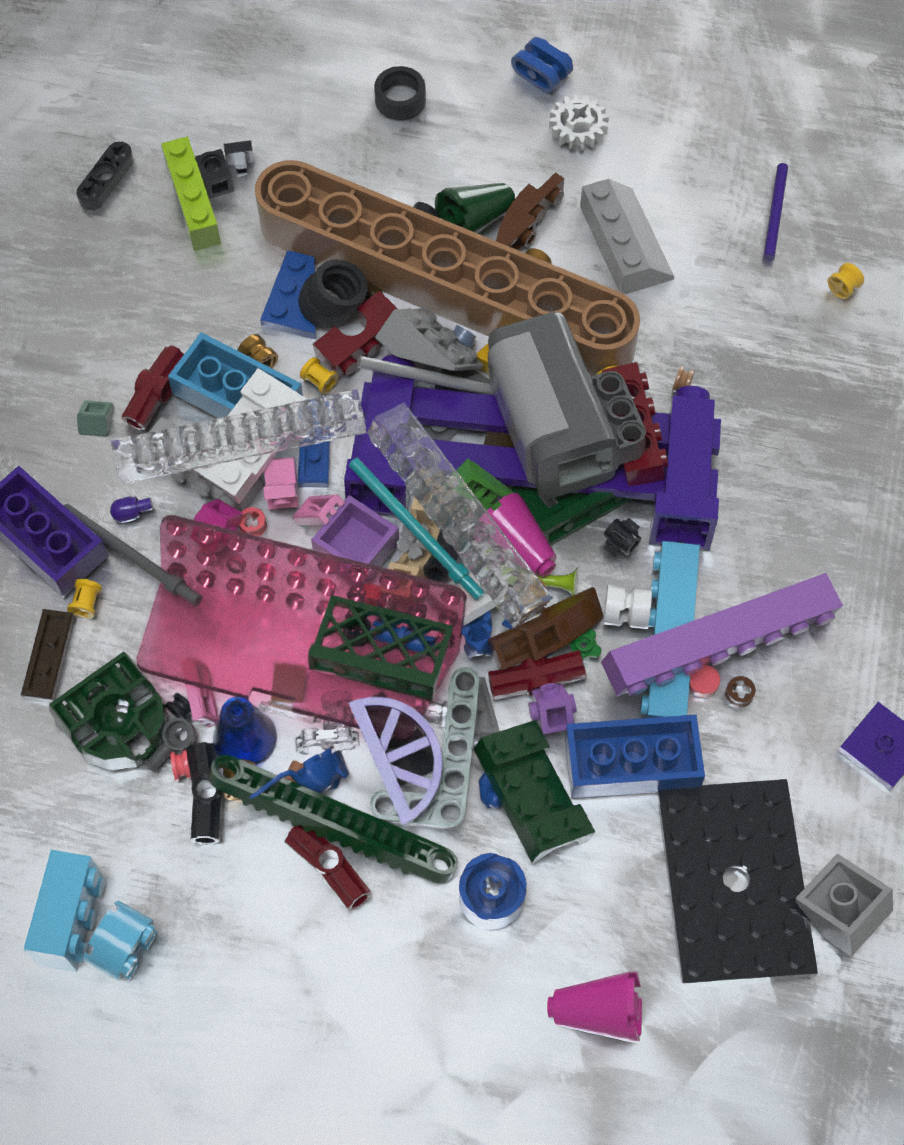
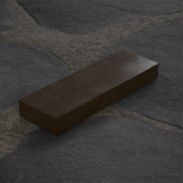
M43 609L20 695L22 699L51 703L55 700L75 621L74 613Z

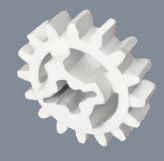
M574 94L573 100L565 96L563 104L556 102L555 109L550 111L549 129L552 130V137H559L560 145L565 142L569 143V149H572L574 145H578L579 149L583 150L585 144L593 148L595 140L602 142L603 134H607L609 115L605 114L606 107H598V99L590 102L589 95L579 99L578 94Z

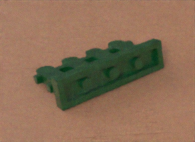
M512 487V491L518 493L524 499L550 546L635 499L616 497L611 492H593L591 494L579 492L574 494L571 492L551 498L556 504L548 508L539 497L537 488Z

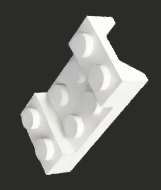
M257 368L240 391L241 399L208 442L203 440L186 463L192 474L207 479L222 489L238 504H240L311 408L307 398Z

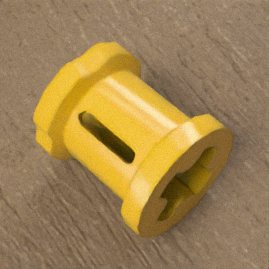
M316 357L309 359L300 371V378L304 381H310L318 387L322 395L328 394L335 387L339 379L338 373L327 370Z
M77 579L74 584L76 591L73 601L68 604L67 611L74 613L76 617L91 619L95 615L93 608L97 595L101 593L102 586L88 579Z

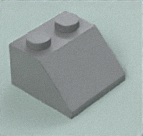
M838 853L795 898L798 906L822 936L851 957L893 911V889Z

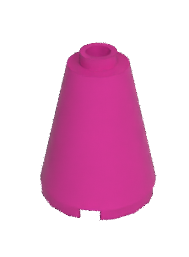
M518 493L504 496L498 500L502 504L498 509L494 511L490 507L478 520L473 530L476 534L474 536L479 542L529 575L535 577L541 575L543 578L548 576L556 567L554 563L557 558L556 554L524 499Z
M629 971L555 989L553 997H548L547 1000L548 1017L554 1018L555 1025L628 1042H639L638 1035H641L642 998H639L638 992L634 991L635 988L641 987L639 974L637 971Z

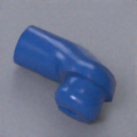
M484 772L478 781L481 802L487 808L493 807L497 809L502 804Z

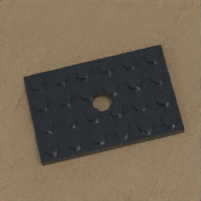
M787 779L710 784L693 788L658 790L657 800L681 987L816 976L818 969L810 919L795 900L805 888ZM730 868L743 870L749 879L748 887L740 892L732 891L723 882L725 871Z

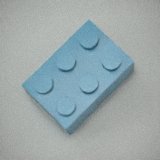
M52 849L50 851L23 949L39 966L77 972L79 963H84L83 955L88 951V943L85 942L87 932L93 929L96 921L95 901L97 897L102 896L105 886V878L102 877V873L91 856Z

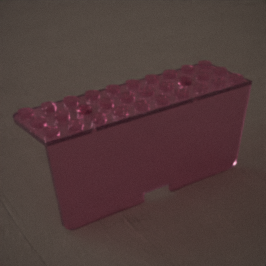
M176 515L165 516L161 521V568L171 575L177 574L186 580V585L202 595L203 599L198 606H194L180 595L174 596L165 590L164 584L160 582L136 658L137 666L142 672L249 700L252 691L294 701L292 712L357 729L360 728L348 702L366 697H385L398 700L414 708L424 716L432 701L309 670L308 652L311 644L315 642L331 595L453 625V633L436 685V695L460 653L467 596L462 589L455 585ZM337 606L333 612V617L337 623L352 616L349 609ZM371 615L367 617L371 622V626L375 620L382 622L377 616ZM401 623V624H399V625L396 626V627L401 628V626L404 625V626L409 627V628H410V631H413L412 628H411V626L408 625V624ZM436 631L425 634L435 637V644L441 642L444 637V633ZM336 632L325 637L322 646L335 648L343 644ZM374 640L379 649L388 645ZM369 642L361 647H352L355 653L361 656L374 652ZM396 649L383 655L386 661L392 664L405 660L402 653ZM406 649L410 657L417 654V652ZM427 656L414 663L418 670L432 674L434 663L430 657ZM368 710L367 713L376 733L381 735L390 711ZM400 715L392 738L406 739L412 736L417 725L405 716Z

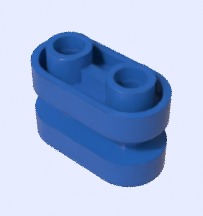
M539 37L532 38L525 45V50H520L511 58V65L514 71L520 77L546 93L552 92L559 85L560 80H564L573 71L571 57L549 44L547 40Z

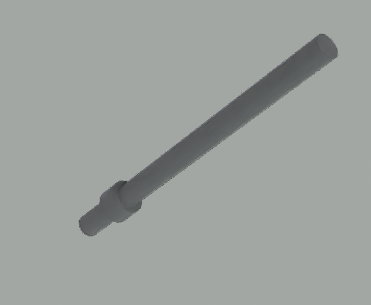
M70 504L64 505L102 539L103 543L164 584L165 590L174 596L180 595L194 606H198L201 603L203 596L187 586L186 580L177 574L171 575Z

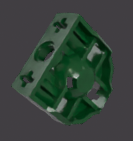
M124 651L49 704V711L52 717L86 762L110 771L136 768L144 763L147 758H150L161 746L163 741L162 731L168 722L167 709L163 697L156 692L144 673ZM149 692L152 697L137 707L135 701ZM116 705L128 706L127 713L117 712ZM70 710H71V712L74 714V716L77 718L78 722H77V721L74 719V717L71 715V713L69 712ZM95 731L98 736L84 746L80 745L79 742ZM139 733L149 747L145 749L146 752L142 755L134 756L126 742L132 740Z

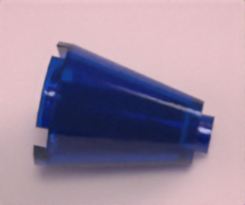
M233 697L228 699L221 708L213 732V743H215L218 756L230 755L239 759L253 761L255 765L267 761L274 752L277 742L276 727L272 719L246 698Z

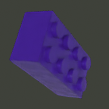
M20 466L16 467L0 481V540L62 597L74 588L77 579H84L109 557L102 539Z

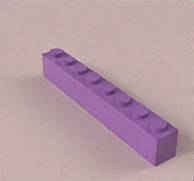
M827 573L611 650L601 661V664L617 697L629 693L630 696H635L644 692L648 688L647 685L656 682L658 686H662L676 678L675 675L684 672L685 676L701 670L703 668L702 665L711 662L713 666L723 663L730 658V654L738 652L740 656L755 650L757 644L765 642L766 646L772 645L783 639L784 634L791 632L792 636H796L810 628L809 625L817 623L818 626H823L836 618L834 614L843 607V604Z

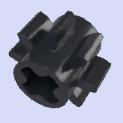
M630 518L626 521L622 520V522L619 519H615L603 534V537L607 539L605 548L615 556L619 553H624L627 556L630 555L642 539L638 535L640 526Z

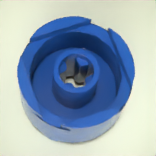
M486 853L473 858L464 868L459 881V904L467 919L478 928L484 930L500 929L514 922L521 914L525 904L527 883L523 870L514 860L495 853ZM491 887L493 891L498 890V895L486 894L487 888Z

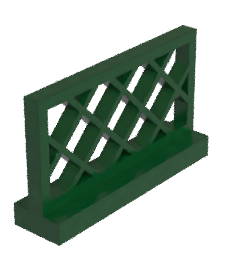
M331 595L315 642L311 644L308 652L309 670L433 701L437 681L454 626ZM335 607L349 609L352 617L337 623L333 617ZM371 615L379 617L383 624L368 631L362 619ZM357 622L363 634L348 641L342 629ZM401 623L410 625L414 632L400 639L392 628ZM387 630L394 642L379 649L372 637ZM431 631L444 633L443 640L431 647L423 636ZM336 632L343 644L335 648L322 646L324 638ZM418 638L425 650L410 657L403 645ZM368 640L374 652L366 656L357 655L352 647ZM398 648L405 660L397 664L388 663L383 655ZM429 656L434 663L432 674L418 670L414 663Z

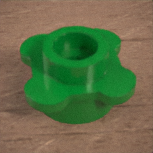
M589 629L568 643L571 646V652L580 650L583 661H588L592 657H599L602 651L595 640L596 632L592 629ZM585 643L587 646L583 648L581 644Z

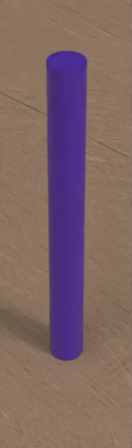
M785 163L777 165L763 256L767 261L775 259L788 173V165Z

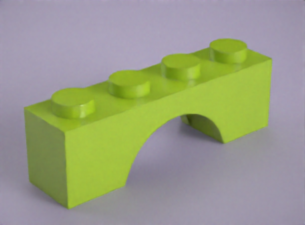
M188 136L161 143L165 164L172 185H174L193 250L198 251L220 245L218 225Z

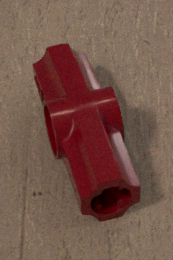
M172 345L165 347L149 370L143 369L139 373L135 382V393L121 416L123 421L138 430H146L160 403L164 404L169 400L172 390L168 375L184 355L179 348Z
M580 650L552 658L542 657L536 661L529 658L524 660L519 666L488 672L490 690L494 700L523 694L532 697L531 690L540 689L542 685L548 683L564 685L587 678Z
M301 825L293 827L289 831L284 843L319 873L348 911L359 908L372 895L370 889L346 860L339 847L330 844L323 837H317L313 830L305 832ZM327 859H338V863L334 868H323V864Z

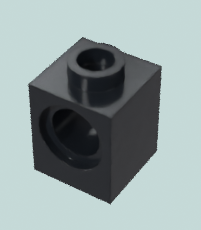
M222 149L208 151L195 156L209 199L235 191L232 174Z

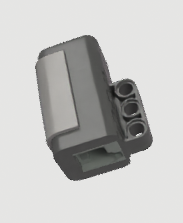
M559 312L546 313L497 328L489 335L487 357L490 385L525 475L530 483L536 485L541 498H555L606 482L615 476V469H618V465L637 460L644 454L646 443L645 427L624 378L614 371L603 372L593 376L588 374L584 360L563 314ZM628 439H634V440H636V441L630 442V441H627V440H628Z

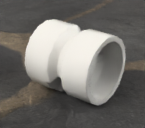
M608 584L603 624L621 626L624 622H627L629 627L648 629L652 589L634 587L630 592L627 591L625 586Z

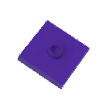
M878 701L840 746L838 751L891 791L904 775V720Z

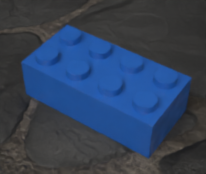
M697 714L566 724L564 738L571 798L652 793L666 789L701 787L703 784L705 771Z

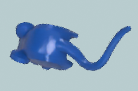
M489 610L465 626L461 624L462 635L466 643L463 647L468 658L482 655L491 656L493 654L488 641L492 634V621Z
M328 748L320 755L316 754L304 761V767L297 772L286 770L278 774L249 798L257 797L277 781L287 776H291L297 784L322 794L327 790H335L339 786L340 776L347 778L349 771L346 768L342 753L339 750L332 753V750Z

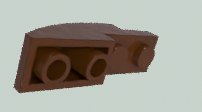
M555 172L538 189L528 184L518 194L504 215L496 241L519 251L524 246L528 247L531 245L536 237V223L542 220L546 211L552 205L556 206L559 204L564 196V178Z
M591 587L538 611L540 616L489 638L488 641L497 668L505 670L529 658L536 661L588 631L604 616L596 589Z

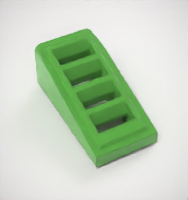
M466 459L450 476L452 492L469 502L477 504L478 507L485 511L490 507L495 511L502 505L499 501L495 504L492 503L498 495L503 498L514 493L469 459ZM490 489L491 491L484 497L483 495Z

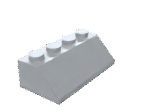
M611 179L582 186L580 208L619 292L628 294L674 280V274L633 188Z

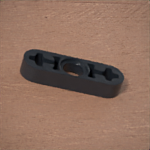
M120 141L112 143L79 185L76 194L79 204L83 209L92 211L100 208L131 167L134 158L129 144ZM103 172H111L113 174L108 180H100L98 178Z

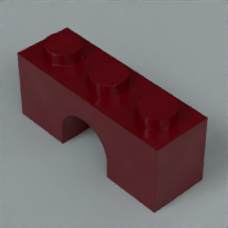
M378 291L357 308L360 323L365 329L358 335L348 336L334 326L313 343L316 358L330 372L335 371L338 373V380L345 375L352 374L357 369L359 356L372 357L380 350L383 344L375 337L393 310L398 308Z

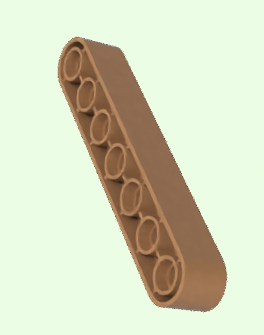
M286 160L274 163L267 167L256 181L255 196L262 234L268 242L282 250L313 256L315 263L318 265L333 259L348 261L363 272L367 281L372 282L384 293L417 307L426 308L436 315L486 336H489L495 329L550 312H559L565 316L590 376L596 375L606 367L630 364L634 360L640 315L634 302L621 292L301 161Z

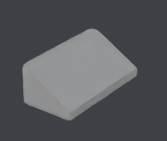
M461 677L457 681L456 686L461 691H469L475 683L470 677ZM479 677L480 692L474 742H478L481 737L499 732L485 677ZM465 708L457 709L454 712L456 722L460 724L468 722L471 713Z

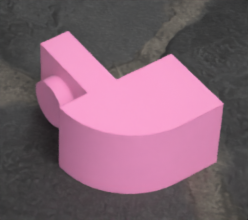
M295 457L272 459L264 470L265 486L263 490L268 510L298 507L299 494Z

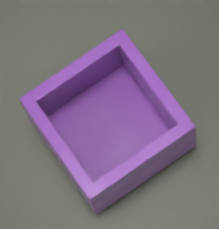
M349 495L344 500L345 503L338 507L334 516L329 518L328 523L323 525L311 539L313 555L363 589L364 582L369 581L397 548L396 541L399 540V527Z

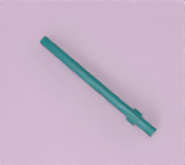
M358 457L352 460L349 467L449 572L448 577L456 585L460 584L475 601L480 599L485 592L469 576L470 571L462 563L458 564Z

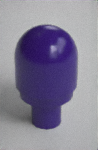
M136 496L120 498L111 504L110 514L115 521L120 523L137 520L142 516L141 512L153 509V503L151 498L138 500Z

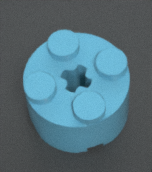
M118 900L114 903L117 911L113 912L109 909L96 928L88 943L94 949L91 955L84 953L83 961L120 981L123 977L128 980L133 977L140 964L137 961L138 954L142 948L148 950L151 947L158 932L155 931L156 927L153 926V919Z

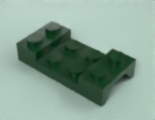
M536 720L481 737L473 749L531 863L540 860L553 850L577 841L582 845L595 833L581 804L573 805L546 754L550 746Z

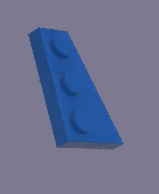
M287 250L261 316V326L316 340L315 325L303 316L298 304L299 294L304 282L311 274L315 273V258L313 256Z

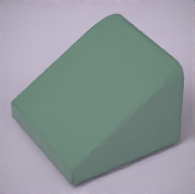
M85 400L77 414L78 432L85 435L107 436L114 407L113 403Z

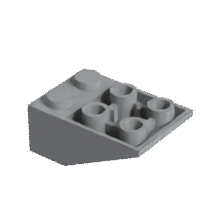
M426 308L394 309L375 337L396 357L452 371L481 369L484 366L477 359L476 352L467 346H463L456 339L457 335L451 329L439 324L436 321V315Z

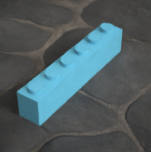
M662 541L660 552H654L653 570L658 571L657 580H652L651 583L652 598L656 600L655 608L650 609L648 627H653V635L694 621L700 545ZM684 672L675 675L676 678L662 686H658L656 682L648 685L647 696L642 695L640 714L646 715V718L687 715L690 675L685 676Z

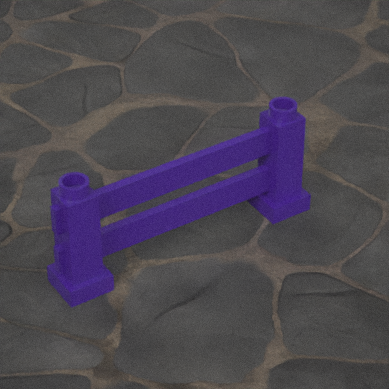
M389 355L382 359L383 361L415 367L412 360L394 355ZM373 371L372 382H364L359 415L360 418H365L363 432L356 431L352 456L351 459H347L344 476L345 499L350 495L379 515L396 517L349 467L350 462L357 457L407 510L410 499L409 474L450 479V476L466 459L478 464L504 485L536 488L535 484L528 481L515 448L409 437L411 423L509 434L495 395L416 387V380ZM684 386L676 390L673 395L669 414L655 412L656 415L651 416L652 423H659L662 441H657L659 450L664 448L666 450L669 466L663 468L664 480L628 486L624 466L621 464L618 465V469H615V476L612 479L574 492L588 494L593 492H611L616 497L654 500L649 544L662 546V541L700 545L699 550L710 551L719 510V498H717L718 470L711 469V456H718L721 434V419L714 418L715 400L710 399L709 392L702 387Z

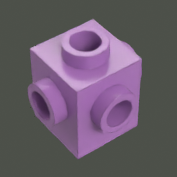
M548 683L542 685L540 689L531 690L533 702L528 703L530 717L532 721L536 720L543 735L566 730V724L574 723L573 713L577 712L573 694L568 695L563 684Z

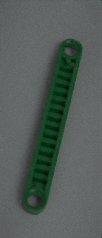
M221 755L212 762L208 775L211 785L219 791L241 799L244 806L252 804L256 811L264 809L270 817L276 814L282 822L290 820L293 827L301 825L305 832L313 830L319 838L325 835L331 843L339 841L342 848L350 846L354 853L362 851L368 859L374 856L380 864L388 862L390 868L399 867L403 874L411 872L435 883H446L452 878L457 869V857L450 849L288 779H280L263 793L250 799L249 797L277 775L230 755ZM221 768L230 769L235 776L223 778L219 775L218 770ZM440 859L444 861L448 869L438 870L433 866L432 860Z

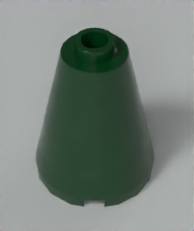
M505 183L445 188L436 194L434 205L439 218L478 234L506 214L510 205L515 200V193Z

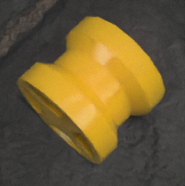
M844 263L839 267L838 273H833L828 278L827 284L835 296L841 299H848L853 294V290L860 288L865 280L858 267L851 263Z

